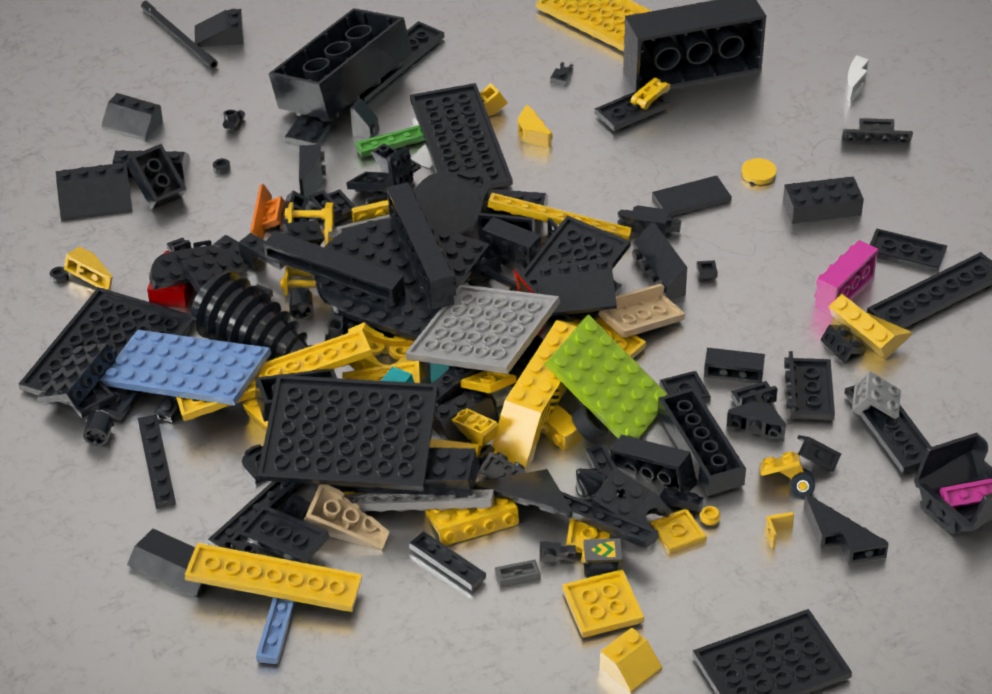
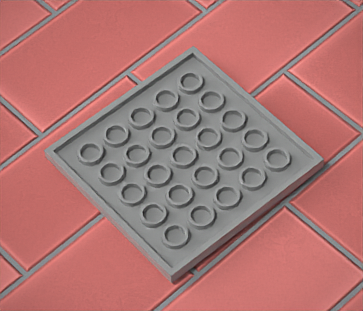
M460 284L456 289L454 304L442 307L406 351V358L408 360H419L434 364L508 374L560 304L559 296Z

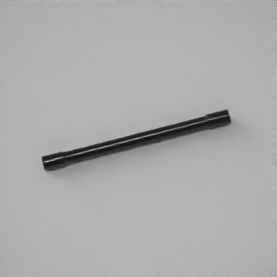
M148 1L142 2L141 8L147 14L163 25L211 69L217 67L218 61L193 42L157 11Z

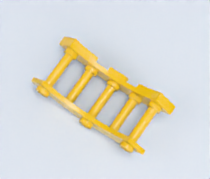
M290 202L288 208H285V219H288V223H294V217L325 219V229H322L325 238L324 247L334 238L330 237L332 226H334V203H326L325 208H322V210H294V202ZM286 265L284 277L280 280V287L284 289V296H288L290 287L316 288L315 280H291V276L314 275Z

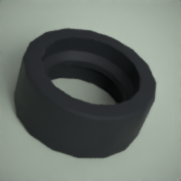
M585 405L572 414V421L577 431L590 443L595 444L608 434V428Z

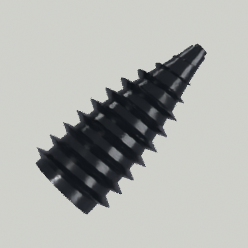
M235 271L218 274L209 279L200 289L192 304L191 318L196 323V330L201 337L210 340L270 348L271 355L266 362L310 347L307 344V333L302 332L299 334V322H291V315L288 311H281V305L278 302H271L269 294H261L258 286H251L247 278L240 279L239 274Z

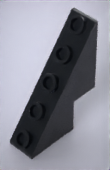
M452 366L432 383L438 384L436 404L440 405L462 395L464 391H470L471 389L461 388L460 381L484 370Z
M805 494L804 510L820 549L840 545L848 564L887 557L889 543L884 538L877 536L867 528L845 517L815 497Z

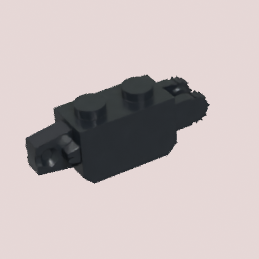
M637 205L633 207V211L620 210L617 213L619 218L617 224L632 228L631 233L641 234L653 222L665 237L666 233H680L682 220L669 217V211L666 209Z

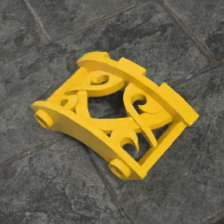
M365 322L348 331L350 333L362 329L373 355L364 360L348 364L354 370L386 366L374 357L381 353L389 354L393 359L398 360L394 364L415 361L408 360L405 355L414 341L399 336H394V339L384 337L383 333L370 328ZM419 361L421 378L426 377L424 372L425 362Z

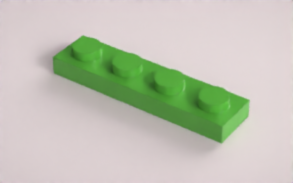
M418 125L355 142L360 156L366 157L372 155V151L383 143L395 149L424 141Z

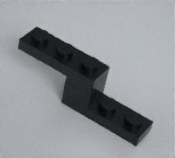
M249 233L239 242L224 235L213 244L216 247L223 248L240 256L252 271H256L264 263H268L279 270L286 266L265 258L263 247L265 240L252 233Z

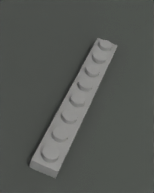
M494 489L474 490L472 496L367 493L345 494L344 497L353 504L356 503L363 512H384L386 510L405 511L417 509L423 511L426 509L445 510L447 508L466 509L476 507L485 509L492 507L495 496Z

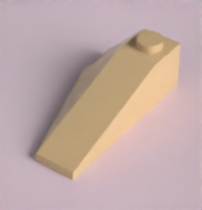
M320 484L304 522L328 531L331 538L382 551L390 531L373 517L367 516L359 509L360 507L356 503L350 502L344 497L345 494L329 485Z

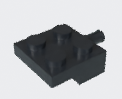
M341 189L329 194L322 190L308 196L309 207L312 210H322V208H325L326 203H334V223L351 217V208L356 207ZM319 218L325 224V219Z

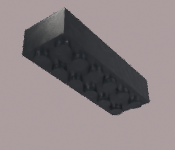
M695 387L659 397L658 416L678 449L691 452L696 478L706 495L710 496L745 485L746 467Z

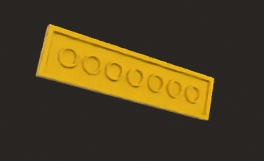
M197 543L185 573V580L352 612L362 582V574Z

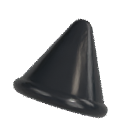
M597 468L577 469L575 486L577 494L583 499H593L606 480L605 473Z

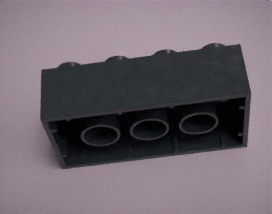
M711 0L625 16L623 71L634 92L643 88L653 78L659 79L662 83L670 84V87L761 71L766 14L757 0Z
M356 8L350 10L268 73L278 109L294 112L296 116L309 115L317 117L322 122H330L338 118L339 111L347 105L355 103L368 88L380 84L381 78L385 74L398 69L401 66V61L413 53L404 17Z

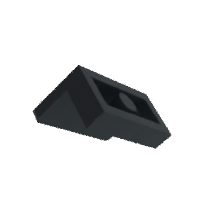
M798 435L797 439L803 442L798 455L828 471L834 472L841 453L811 437Z

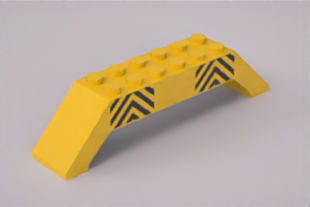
M556 320L505 399L498 423L497 436L492 444V447L495 449L493 453H502L508 458L507 461L513 464L514 462L520 463L525 467V472L534 459V453L543 426L567 389L544 363L578 324Z

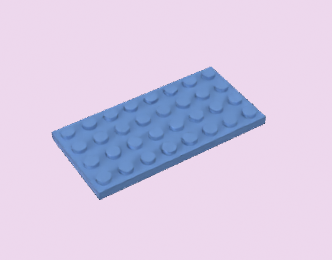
M137 330L100 381L109 387L236 405L271 355V351L268 347Z

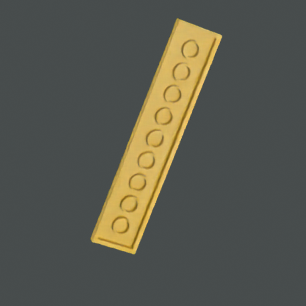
M362 329L265 362L237 403L255 397L256 377L336 369L373 356ZM176 397L184 421L195 419L207 413H213L227 406H233Z

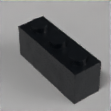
M707 347L704 377L761 383L765 354Z

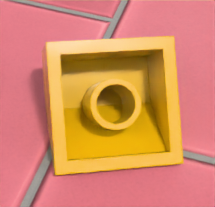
M630 628L600 651V668L629 693L634 692L662 670V665L648 640L633 628Z

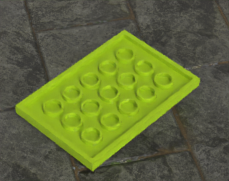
M587 315L544 363L617 438L621 435H626L639 439L658 415V398L668 395L590 315Z

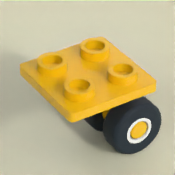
M789 451L783 453L782 457L775 459L773 456L767 457L762 460L763 462L759 463L761 476L780 471L789 477L791 490L796 496L805 498V494L811 495L814 492V476L810 470L802 468L800 456L798 455L799 452Z

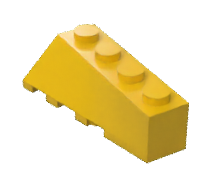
M843 294L828 306L836 321L849 327L851 333L859 337L885 360L913 335L911 331L863 311Z

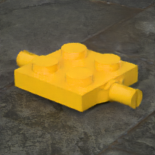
M570 518L566 546L576 545V552L582 553L581 561L585 563L584 540L610 539L611 534Z

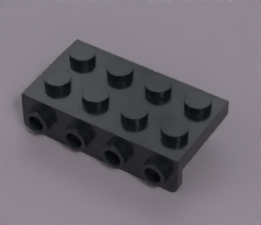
M108 343L75 348L70 358L63 362L60 370L52 375L50 382L42 387L40 394L36 397L40 403L68 400L73 408L78 407L115 362L116 355Z
M789 351L788 357H784V369H788V371H785V383H788L786 385V396H789L786 402V410L790 411V419L834 420L835 408L831 359L793 358V351Z

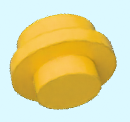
M706 506L700 512V520L706 525H715L720 521V512L714 506Z

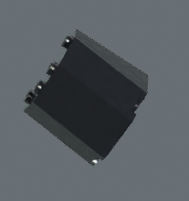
M977 432L928 448L914 479L915 486L919 488L922 501H920L921 509L950 534L973 531L992 520V493L983 496L979 504L953 508L940 495V489L944 487L992 478V466L984 461L988 453V443Z

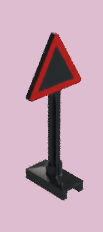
M496 254L483 259L469 276V281H467L468 285L474 286L484 280L493 279L515 291L539 294L518 268L513 269L516 282L499 274L502 272L499 256Z

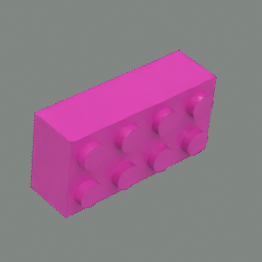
M859 240L854 245H851L844 255H840L838 260L833 265L831 264L827 271L820 274L816 280L815 307L832 315L828 306L841 294L851 300L874 278L878 249Z

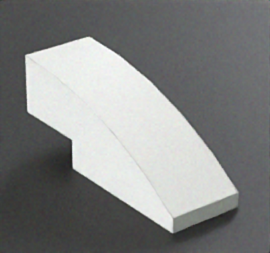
M860 56L855 57L849 68L846 86L848 101H851L866 84L869 60Z

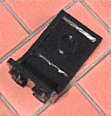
M403 147L388 156V172H363L346 182L347 189L355 190V192L369 190L370 193L379 191L387 193V187L412 182L413 171L409 148Z

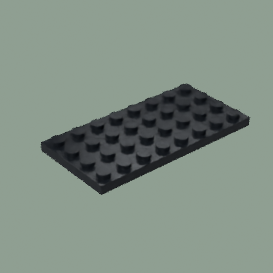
M476 83L410 95V101L436 173H461L482 170L491 178L489 189L513 185L512 176ZM473 182L474 186L482 187L480 182Z

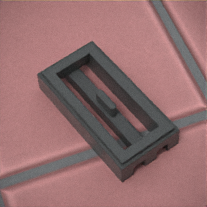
M536 559L495 567V575H497L500 588L541 580Z

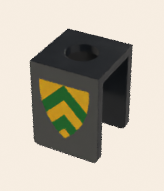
M621 539L584 540V578L622 570Z

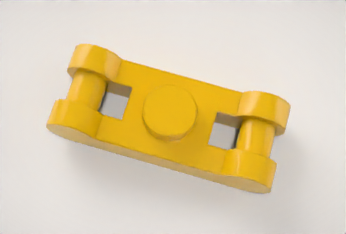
M653 78L632 96L631 103L640 105L642 109L647 110L653 101L669 91L670 84L662 83L659 79Z

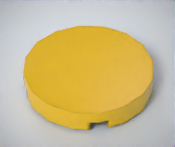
M762 158L747 160L741 168L742 178L749 183L750 181L755 182V185L771 183L777 173L776 166L771 161Z

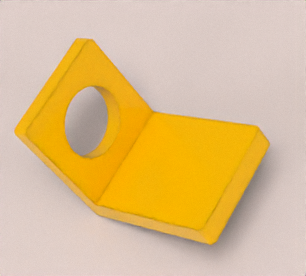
M793 512L766 516L765 532L772 548L776 546V531L793 528Z

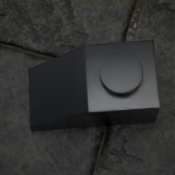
M358 99L351 107L352 134L363 139L373 138L380 130L378 117L362 99Z

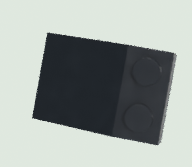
M224 10L195 25V43L199 47L244 44L242 10Z
M321 144L299 145L300 194L307 198L315 194L323 183V176L326 175V165H322V162H325V152L321 151Z

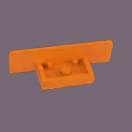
M264 184L259 186L250 232L262 239L266 229L280 224L285 203L282 196L271 200L272 194Z

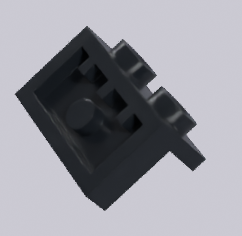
M490 452L478 471L480 475L487 479L526 472L523 465L518 462L513 464L507 461L508 458L499 452L497 454Z

